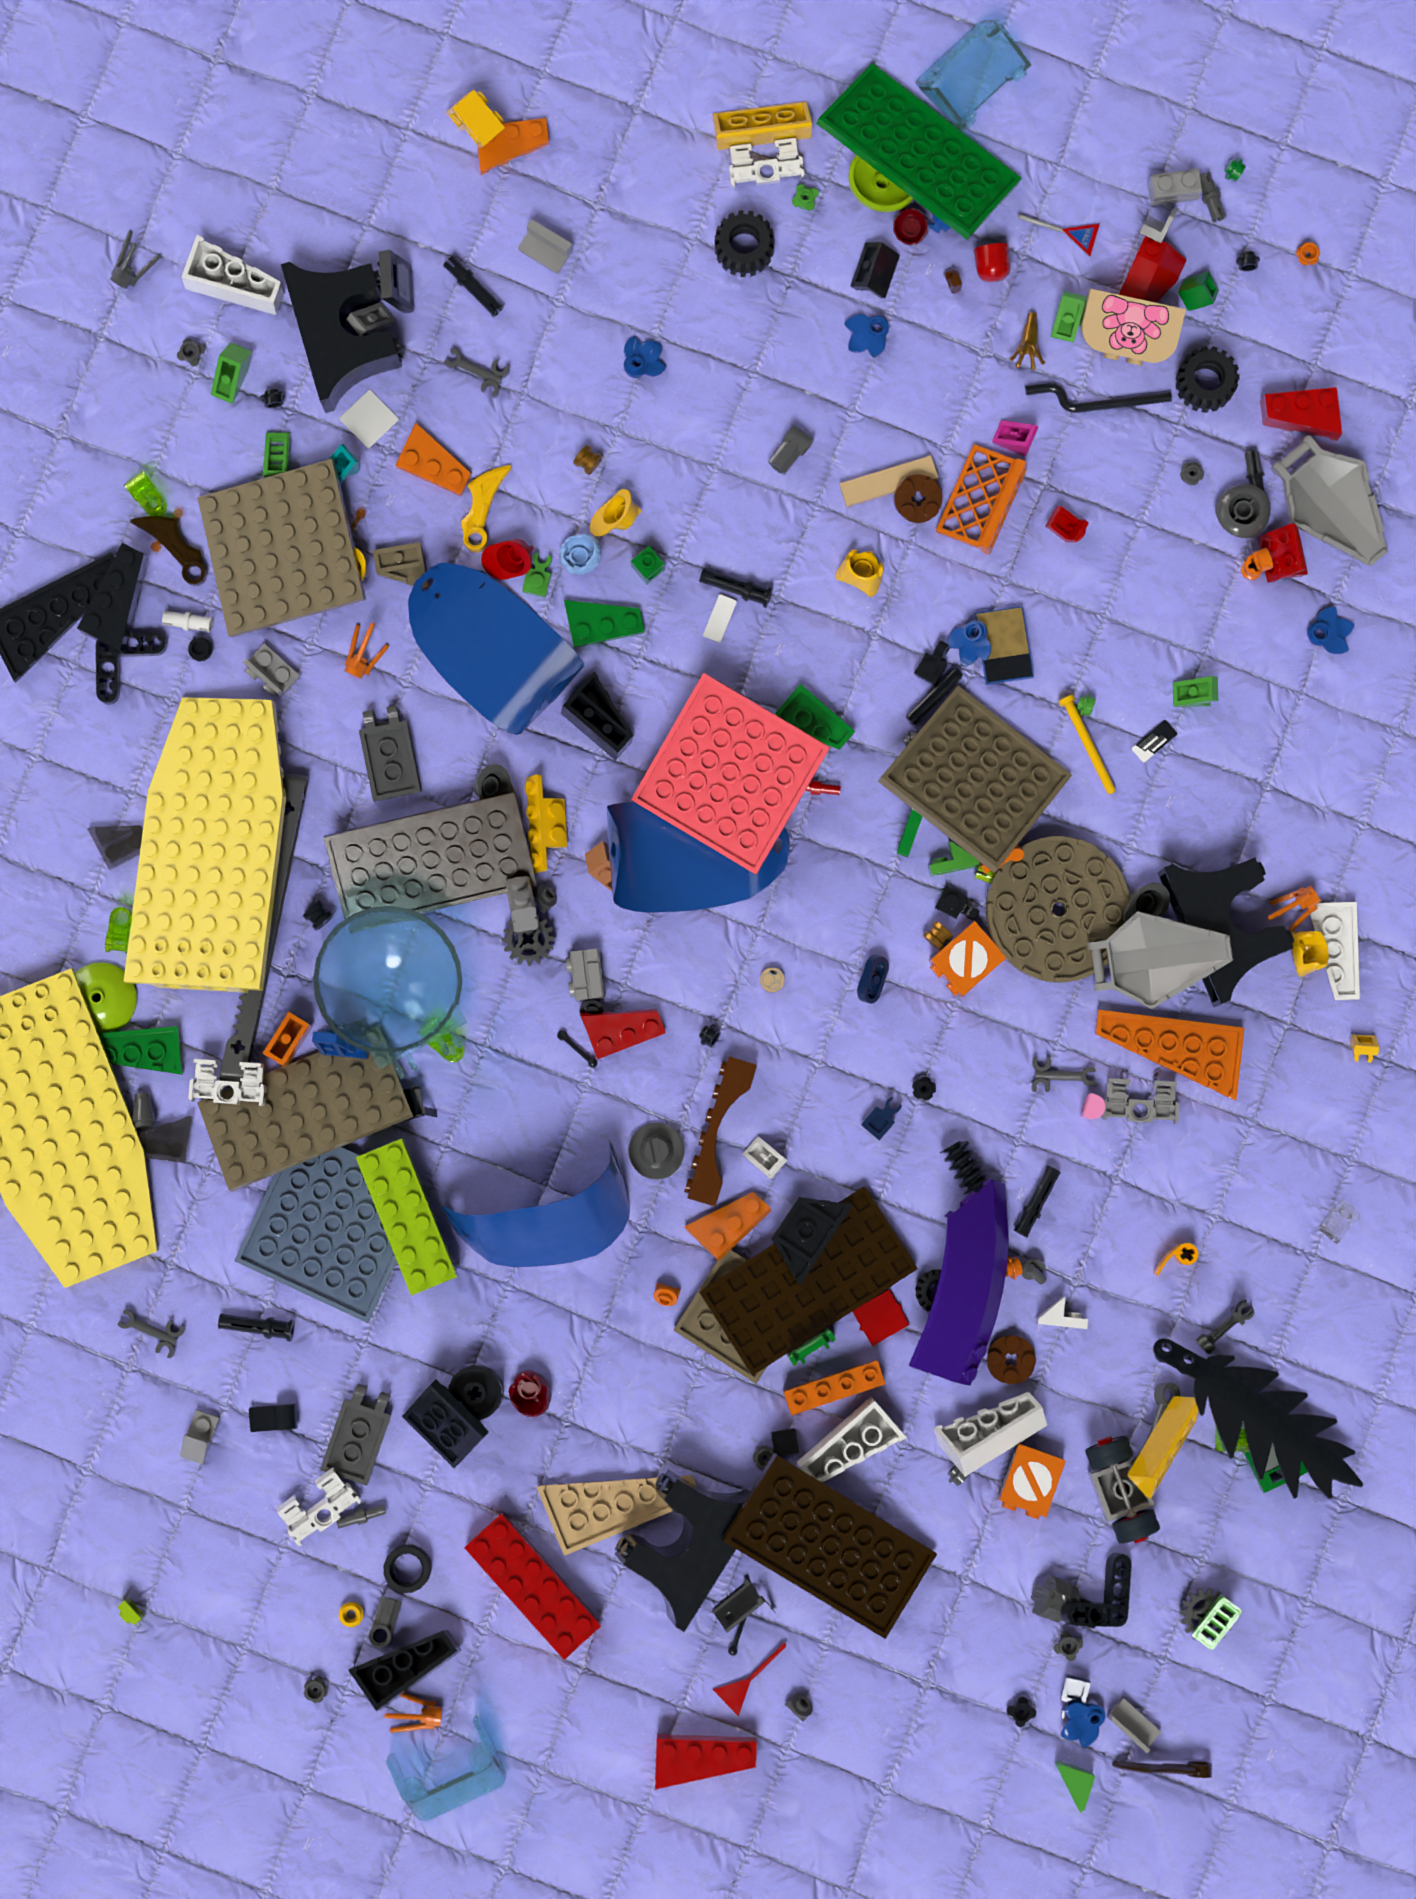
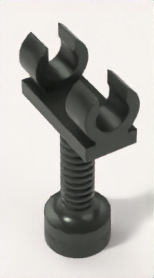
M1240 1300L1236 1305V1309L1234 1307L1231 1308V1317L1227 1318L1220 1327L1218 1326L1209 1335L1203 1333L1196 1339L1207 1354L1216 1349L1215 1342L1235 1326L1236 1323L1239 1322L1243 1325L1245 1320L1253 1317V1306L1247 1312L1241 1311L1243 1307L1248 1305L1247 1300Z

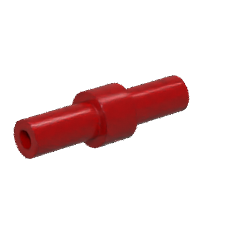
M812 780L806 791L812 795H820V793L840 795L841 786L822 784V781Z

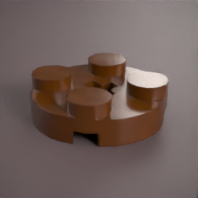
M921 474L910 475L903 479L895 489L893 496L894 506L897 512L909 522H927L938 514L942 505V492L937 482L930 477ZM919 491L920 495L924 496V501H921V505L916 506V502L912 501L911 498L916 496V492Z
M1015 1335L1001 1336L994 1340L988 1348L986 1357L987 1368L990 1374L999 1382L1009 1385L1018 1384L1028 1379L1033 1373L1036 1365L1035 1351L1024 1338ZM1006 1354L1017 1355L1015 1359L1017 1364L1015 1366L1012 1364L1007 1366L1005 1364L1007 1360Z

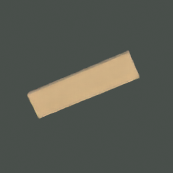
M932 456L839 483L846 508L893 494L900 482L910 475L921 474L935 481L938 480Z

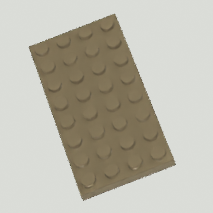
M379 1027L349 1039L369 1049L368 1059L328 1056L318 1052L288 1064L287 1067H281L264 1074L263 1083L259 1084V1086L261 1084L267 1086V1093H264V1098H266L264 1106H259V1102L241 1101L240 1105L214 1103L213 1099H204L197 1102L230 1192L414 1117ZM233 1088L221 1092L223 1098L226 1100L232 1098L234 1094Z

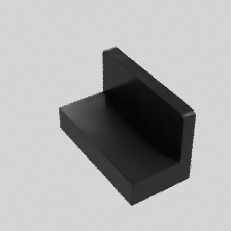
M865 242L850 287L856 291H871L880 298H886L900 255L882 242Z

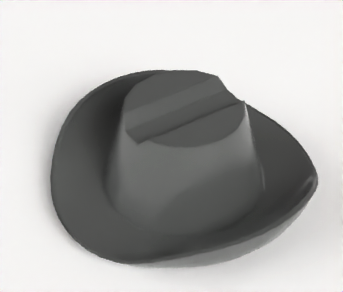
M1238 484L1226 489L1219 496L1215 512L1220 525L1228 533L1240 538H1252L1260 534L1267 526L1271 505L1268 496L1259 487L1252 484Z
M652 1123L641 1127L632 1136L628 1147V1156L633 1168L639 1174L649 1179H664L674 1174L681 1166L685 1153L684 1144L678 1132L672 1127L661 1123Z

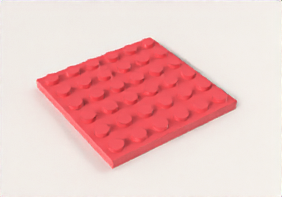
M703 673L631 800L752 873L758 874L831 747L710 675Z

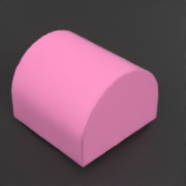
M1087 1094L1080 1115L1081 1118L1093 1120L1102 1116L1105 1111L1104 1100L1099 1095Z

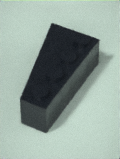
M124 543L121 544L77 626V629L82 634L125 655L128 635H130L131 623L138 603V594L148 562V558L144 553Z
M443 1630L350 1668L348 1671L375 1711H380L460 1653L462 1649L449 1630Z

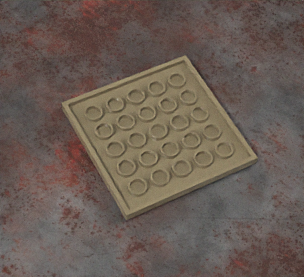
M325 460L197 497L229 637L239 636L366 600L335 460Z
M957 686L880 777L878 782L995 873L1067 783L1072 774L965 690Z

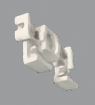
M796 138L775 140V148L779 149L777 159L754 161L753 165V158L750 159L749 151H752L751 144L730 146L732 165L729 167L731 187L735 188L736 183L756 181V185L779 183L780 178L799 175L803 179V159L801 156H798ZM763 166H770L774 174L770 178H763L760 175V169Z
M194 1059V1063H196L195 1078L197 1079L190 1080L188 1095L190 1101H195V1098L213 1099L214 1103L240 1105L241 1101L259 1102V1106L266 1104L264 1093H267V1086L265 1084L259 1086L260 1083H263L264 1064L240 1062L239 1066L244 1070V1076L240 1078L241 1083L215 1080L217 1079V1076H214L215 1068H218L219 1061ZM202 1064H203V1065H212V1064H214V1067L202 1066ZM246 1067H247V1068H256V1067H257L258 1069H257V1070L246 1069ZM225 1086H231L234 1090L232 1098L228 1100L224 1099L221 1093Z
M333 1467L315 1480L317 1487L320 1490L323 1488L326 1494L324 1499L307 1510V1515L305 1510L301 1511L298 1507L300 1504L295 1495L276 1508L277 1513L287 1524L288 1534L294 1538L298 1546H302L301 1541L318 1529L322 1532L340 1519V1512L354 1502L361 1503L355 1489L350 1483L344 1484ZM322 1509H327L331 1512L330 1516L324 1520L319 1519L317 1513Z

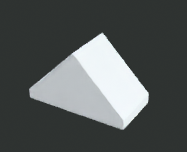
M759 1136L742 1153L746 1159L769 1179L787 1162L782 1155Z

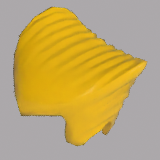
M851 550L836 571L835 579L852 585L869 597H873L877 594L884 570L883 563H878L872 551L857 554L858 550Z
M1310 930L1291 932L1294 938L1293 949L1291 950L1298 976L1305 977L1307 974L1327 966L1329 960L1328 946L1321 932Z

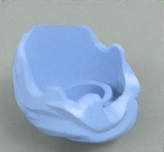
M590 534L568 537L560 548L561 564L566 567L570 574L583 575L592 572L599 565L602 547L600 542Z

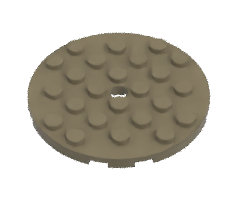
M1050 836L1021 846L1024 852L1023 859L1020 861L1011 860L997 869L988 889L986 919L993 942L1006 957L1005 960L1014 968L1037 980L1061 983L1077 981L1093 975L1091 950H1088L1087 943L1107 940L1124 924V912L1129 904L1130 893L1121 871L1110 857H1107L1096 846L1081 839ZM1057 902L1064 906L1065 911L1062 916H1056L1052 912L1053 905ZM1107 948L1101 949L1103 968L1109 963Z

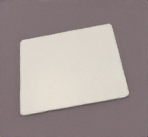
M368 390L339 418L367 448H370L399 420L371 390Z

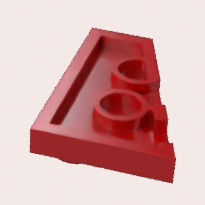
M657 1009L628 1010L627 1012L619 1013L602 1012V1014L580 1013L597 1060L666 1033Z

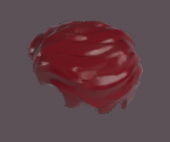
M526 1370L516 1374L514 1383L510 1385L508 1391L512 1405L519 1413L527 1417H538L548 1410L552 1398L548 1381L533 1370Z

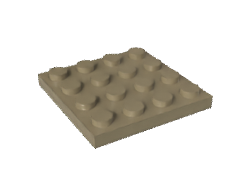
M730 1250L720 1261L716 1262L673 1331L757 1384L766 1368L751 1376L699 1294V1291L748 1261Z

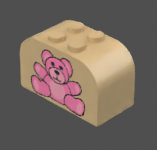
M1088 289L1080 322V334L1088 347L1095 351L1104 352V358L1118 361L1119 356L1127 357V363L1141 366L1143 361L1151 363L1161 362L1174 353L1178 345L1186 309Z

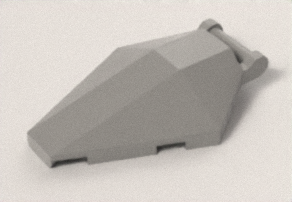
M1307 435L1302 439V443L1281 462H1276L1271 466L1273 472L1283 481L1290 524L1295 523L1298 529L1368 566L1373 565L1388 552L1375 495L1372 496L1368 482L1370 477L1365 461L1322 450L1315 440ZM1309 450L1312 453L1292 472L1288 473L1286 469Z
M1137 911L1107 940L1087 943L1088 950H1091L1096 983L1094 984V991L1114 989L1151 1009L1234 960L1230 935ZM1102 948H1107L1112 980L1110 982H1105L1101 955Z

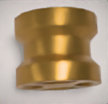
M587 444L577 454L573 464L577 467L581 466L584 469V473L590 475L598 467L603 456L599 453L595 454Z
M936 920L932 923V928L929 931H925L922 935L939 951L943 949L945 941L953 937L952 933Z

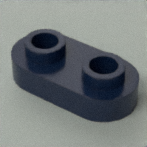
M872 955L866 961L857 988V996L860 1001L872 1004L879 999L889 971V963L885 957Z

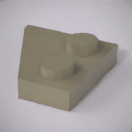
M420 542L373 550L377 576L414 586L415 581L426 572ZM427 580L422 585V589L425 590L429 588Z

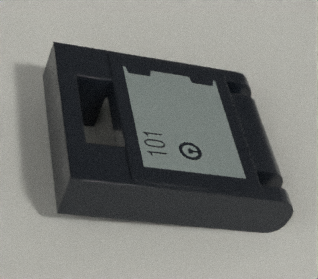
M391 250L379 251L377 266L380 267L381 289H379V293L381 294V299L402 313L414 312V307L411 305L413 303L411 264Z

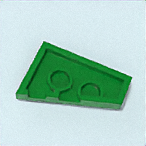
M564 600L574 648L645 633L639 608Z
M801 684L775 713L824 744L839 750L856 732Z

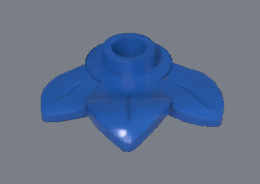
M858 314L845 321L844 325L853 332L848 344L849 351L860 353L868 349L873 358L883 352L886 346L885 336L889 331L888 321L884 317L876 315L869 318L866 315ZM874 325H879L881 327V330L879 332H875L872 327Z
M636 336L631 337L626 342L623 350L626 357L624 370L628 376L639 378L645 374L655 377L664 372L666 366L658 360L662 352L660 342L650 340L642 344ZM632 363H637V364H639L640 366H639V367H635V366H633Z
M1328 607L1318 614L1317 621L1308 628L1307 637L1312 644L1323 646L1329 653L1343 654L1349 651V647L1344 639L1352 632L1355 625L1346 619L1337 618L1336 607ZM1316 630H1320L1323 633L1322 638L1316 637Z
M979 620L968 622L965 628L955 629L947 640L949 648L959 649L960 663L963 667L973 664L978 657L987 661L991 654V643L987 638V627ZM976 628L979 629V635L977 637L974 636V630Z
M1076 1702L1064 1708V1712L1069 1720L1062 1729L1061 1736L1067 1740L1079 1739L1082 1747L1091 1745L1099 1736V1726L1105 1721L1106 1713L1100 1705L1093 1703L1085 1705L1081 1702Z

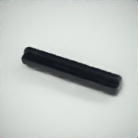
M956 667L952 668L906 715V719L911 724L916 725L962 678L963 674Z

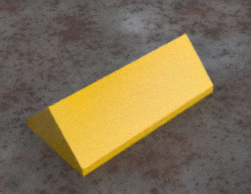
M806 101L712 113L717 150L730 149V146L751 144V146L774 143L775 140L796 138V140L811 138L812 120Z
M1172 1397L1127 1474L1149 1499H1152L1197 1421L1199 1411L1193 1397Z

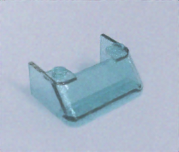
M480 1712L475 1714L472 1721L482 1743L473 1747L469 1753L468 1761L472 1768V1771L427 1792L419 1778L408 1777L405 1779L394 1752L386 1758L385 1762L401 1798L417 1819L429 1821L494 1791L504 1784L506 1770Z

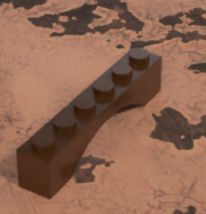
M729 1057L727 1062L722 1061L719 1075L723 1076L721 1085L716 1084L712 1098L716 1099L714 1109L709 1108L705 1122H708L709 1126L707 1132L702 1131L698 1145L702 1146L700 1156H694L691 1169L695 1170L693 1179L688 1178L684 1190L685 1193H688L687 1199L716 1207L722 1187V1180L715 1160L717 1131L730 1106L741 1095L750 1090L757 1068L756 1064Z

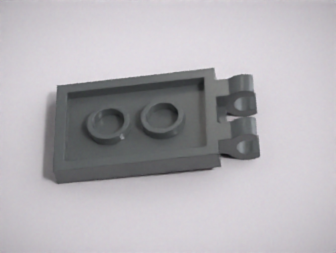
M396 705L386 707L389 718L387 722L376 724L372 710L362 712L366 729L359 730L373 802L421 793L407 721H399Z
M358 1384L356 1385L352 1400L345 1398L320 1470L327 1472L333 1467L338 1476L367 1486L392 1415L385 1412L391 1394L381 1392L375 1405L363 1400L368 1387Z

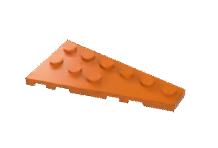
M1097 1010L1095 1035L1237 1101L1244 1037L1243 1027Z

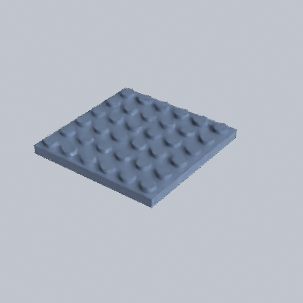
M339 1147L274 1175L234 1261L369 1323L397 1260L356 1160V1157L360 1155ZM423 1185L428 1197L431 1188Z

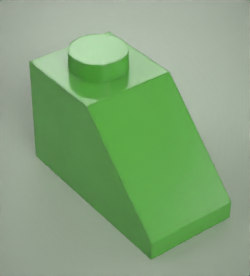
M230 342L219 354L211 390L212 396L231 404L234 403L247 375L252 351Z

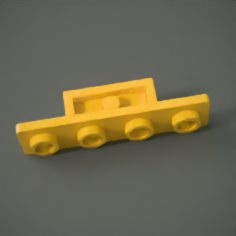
M536 774L527 777L525 783L528 803L526 816L529 819L528 841L530 843V857L534 874L547 871L546 848L567 847L565 799L543 798L542 775Z

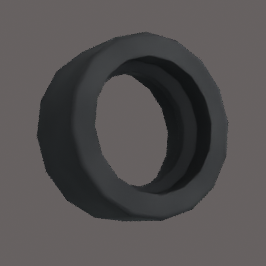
M413 1544L401 1545L395 1548L387 1556L383 1565L386 1582L393 1590L401 1593H413L421 1589L429 1580L431 1574V1561L428 1554L422 1548ZM403 1554L414 1555L421 1562L422 1573L417 1581L413 1583H402L393 1573L395 1560Z

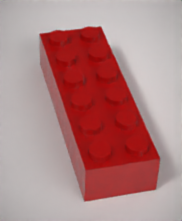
M504 1512L499 1514L464 1547L563 1660L601 1627L602 1622Z

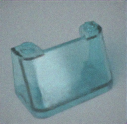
M999 19L984 20L970 29L916 80L915 84L958 129H967L976 121L977 113L975 111L1007 81L1015 80L1017 82L1027 74L1026 70L1032 64Z

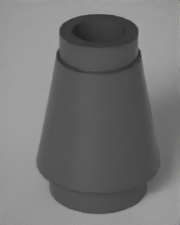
M149 1093L135 1094L132 1122L137 1130L152 1129L156 1122Z

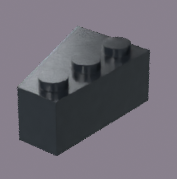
M594 671L563 704L561 714L616 761L632 743L634 735L619 710L614 706L607 690L605 691Z

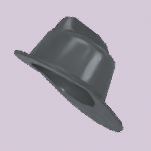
M498 764L488 765L478 771V775L473 783L474 792L480 799L514 791L507 770Z
M1154 882L1136 888L1129 897V904L1124 912V923L1137 911L1162 917L1170 903V894L1167 888L1160 883Z

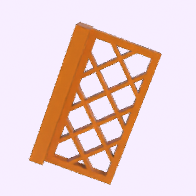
M973 444L936 528V533L978 548L981 552L990 555L1028 469L1026 461L1019 458L1015 460ZM978 452L985 455L989 463L976 468L973 459ZM1001 462L1011 465L1008 472L1000 476L997 475L994 465ZM991 467L995 478L982 483L978 472ZM975 474L979 485L966 490L963 483L965 478ZM997 482L1000 488L999 493L988 498L984 487ZM982 489L985 500L972 504L968 494ZM966 495L970 506L956 511L954 506L955 500ZM988 504L991 510L989 516L979 520L975 509ZM972 510L976 521L963 526L959 515ZM954 517L957 518L961 527L953 531L944 529L946 521ZM978 525L981 531L978 541L968 538L965 530Z

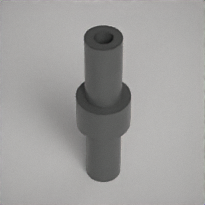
M383 1504L367 1510L365 1508L356 1510L354 1514L342 1517L336 1522L340 1529L356 1523L358 1525L367 1523L369 1519L387 1513Z

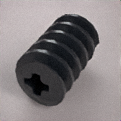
M968 1140L958 1141L939 1152L940 1154L948 1153L944 1159L945 1162L953 1161L949 1170H958L954 1179H963L959 1184V1188H968L963 1195L982 1186V1183L989 1178L988 1175L980 1176V1173L984 1170L983 1166L975 1167L979 1159H970L974 1150H965L969 1144Z

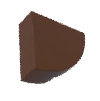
M953 268L944 271V277L951 293L960 292L962 282L957 272Z

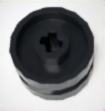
M471 1365L461 1369L452 1377L448 1386V1391L459 1402L464 1404L466 1409L477 1420L491 1416L500 1407L504 1398V1386L501 1378L493 1369L484 1365ZM475 1387L479 1388L478 1391H481V1395L478 1397L472 1394V1390Z

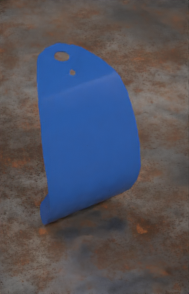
M443 562L427 570L415 581L408 599L409 622L416 644L437 672L465 701L483 717L506 732L515 735L521 734L556 700L584 667V662L556 631L523 601L486 574L463 565ZM432 578V585L428 589L422 590L423 583L427 579ZM436 593H440L439 598H435Z
M635 802L617 803L607 806L614 904L623 909L646 913L679 912L714 908L747 900L768 887L784 871L787 865L789 834L785 828L778 837L782 841L781 851L776 853L773 846L758 874H754Z
M610 1140V1162L604 1173L587 1189L571 1198L546 1205L485 1215H464L445 1206L442 1208L456 1234L476 1253L488 1262L508 1267L549 1266L571 1263L596 1256L612 1245L626 1226L630 1214L623 1170Z

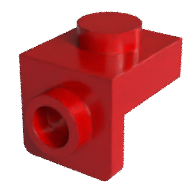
M1056 506L1045 527L1065 542L1077 543L1084 537L1089 522L1078 519L1062 506Z

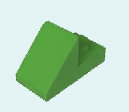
M1063 291L1051 337L1074 343L1086 303V296Z
M1209 676L1173 683L1174 707H1207L1211 705V702L1219 701L1218 677Z
M949 841L948 848L951 860L948 861L947 857L935 859L928 869L930 877L978 867L979 861L967 851Z

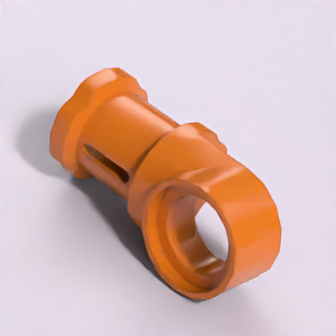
M1260 549L1247 557L1240 569L1244 578L1256 580L1264 571L1273 568L1272 558L1268 549ZM1249 565L1256 566L1257 570L1249 569Z

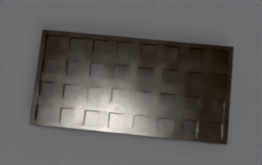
M865 1186L838 1202L850 1203L853 1206L801 1285L796 1283L776 1246L773 1244L699 1291L702 1299L751 1376L918 1269Z

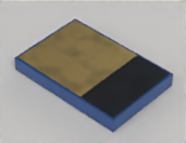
M1023 606L975 613V620L982 621L986 625L987 638L991 643V654L988 660H982L985 685L1034 678Z

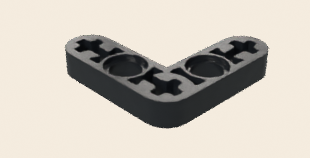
M156 632L130 633L127 640L131 638L136 639L138 647L134 651L126 650L125 655L110 647L109 651H106L104 647H101L102 643L96 641V695L102 703L111 705L119 699L120 657L162 655L168 646L167 640L163 635ZM142 638H145L144 641L146 643H153L154 639L157 638L162 645H159L157 650H154L150 645L145 646L146 650L142 651L144 646ZM105 663H112L114 665V672L111 675L106 676L102 674L101 669ZM101 680H114V683L109 682L110 690L114 691V694H111L109 699L102 695V692L107 690V684L105 682L101 683Z
M1112 1553L1106 1561L1103 1602H1067L1061 1608L1062 1620L1074 1626H1123L1128 1619L1132 1568L1130 1558L1124 1554ZM1121 1562V1567L1117 1568L1116 1563ZM1115 1575H1120L1121 1579L1115 1578ZM1119 1583L1121 1592L1118 1596H1114L1113 1587ZM1113 1600L1118 1601L1119 1604H1113ZM1093 1608H1097L1099 1612L1098 1618L1095 1621H1092L1090 1618ZM1074 1611L1082 1612V1616L1074 1615L1071 1617L1070 1614ZM1118 1612V1617L1113 1618V1613Z

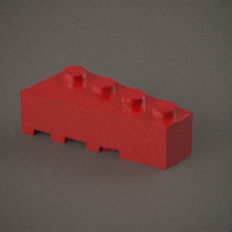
M657 1734L655 1790L756 1768L757 1738Z

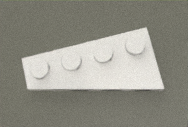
M1357 902L1316 904L1318 909L1312 912L1310 917L1314 930L1321 932L1326 939L1329 960L1325 969L1334 1000H1360Z

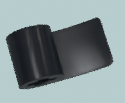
M296 1404L249 1408L250 1432L298 1429Z

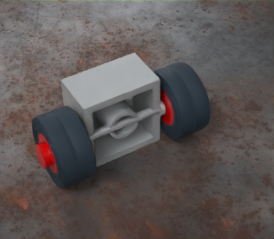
M1108 1436L1097 1440L1098 1444L1087 1448L1085 1453L1092 1468L1088 1475L1104 1519L1108 1522L1118 1519L1112 1523V1527L1120 1544L1132 1541L1139 1543L1147 1540L1149 1535L1160 1530V1525L1153 1509L1143 1510L1155 1505L1153 1498L1149 1499L1127 1476L1131 1469L1130 1463L1136 1457L1133 1456L1127 1436L1115 1438Z

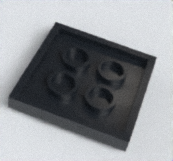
M436 1379L402 1415L453 1468L489 1433L483 1423L477 1420L466 1409L464 1404L459 1402Z

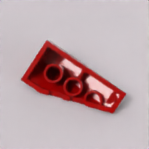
M1145 236L1118 295L1158 303L1169 289L1177 283L1187 260L1169 243L1164 241L1160 243Z

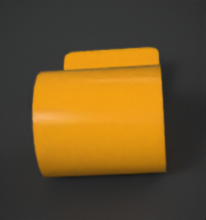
M1191 1243L1178 1244L1162 1258L1154 1271V1275L1159 1276L1161 1270L1171 1257L1181 1265L1194 1264L1198 1259L1197 1248ZM1182 1249L1191 1251L1189 1260L1181 1258L1180 1255L1183 1254Z

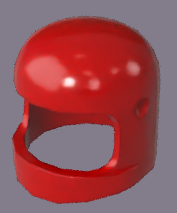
M1009 243L987 244L974 249L976 271L982 281L998 282L1004 280L1010 274Z

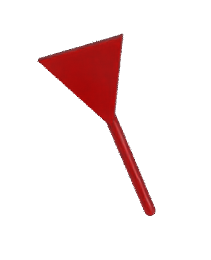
M786 1643L778 1647L747 1679L713 1689L738 1717L750 1682L786 1648Z

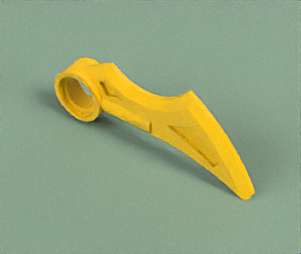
M511 465L490 470L467 485L472 494V507L467 516L461 520L465 547L471 552H481L488 544V538L483 529L494 495L504 478L511 471ZM472 534L482 536V542L479 545L475 546L469 543V537Z

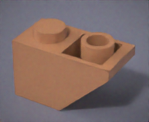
M602 841L585 854L589 874L612 891L609 845Z

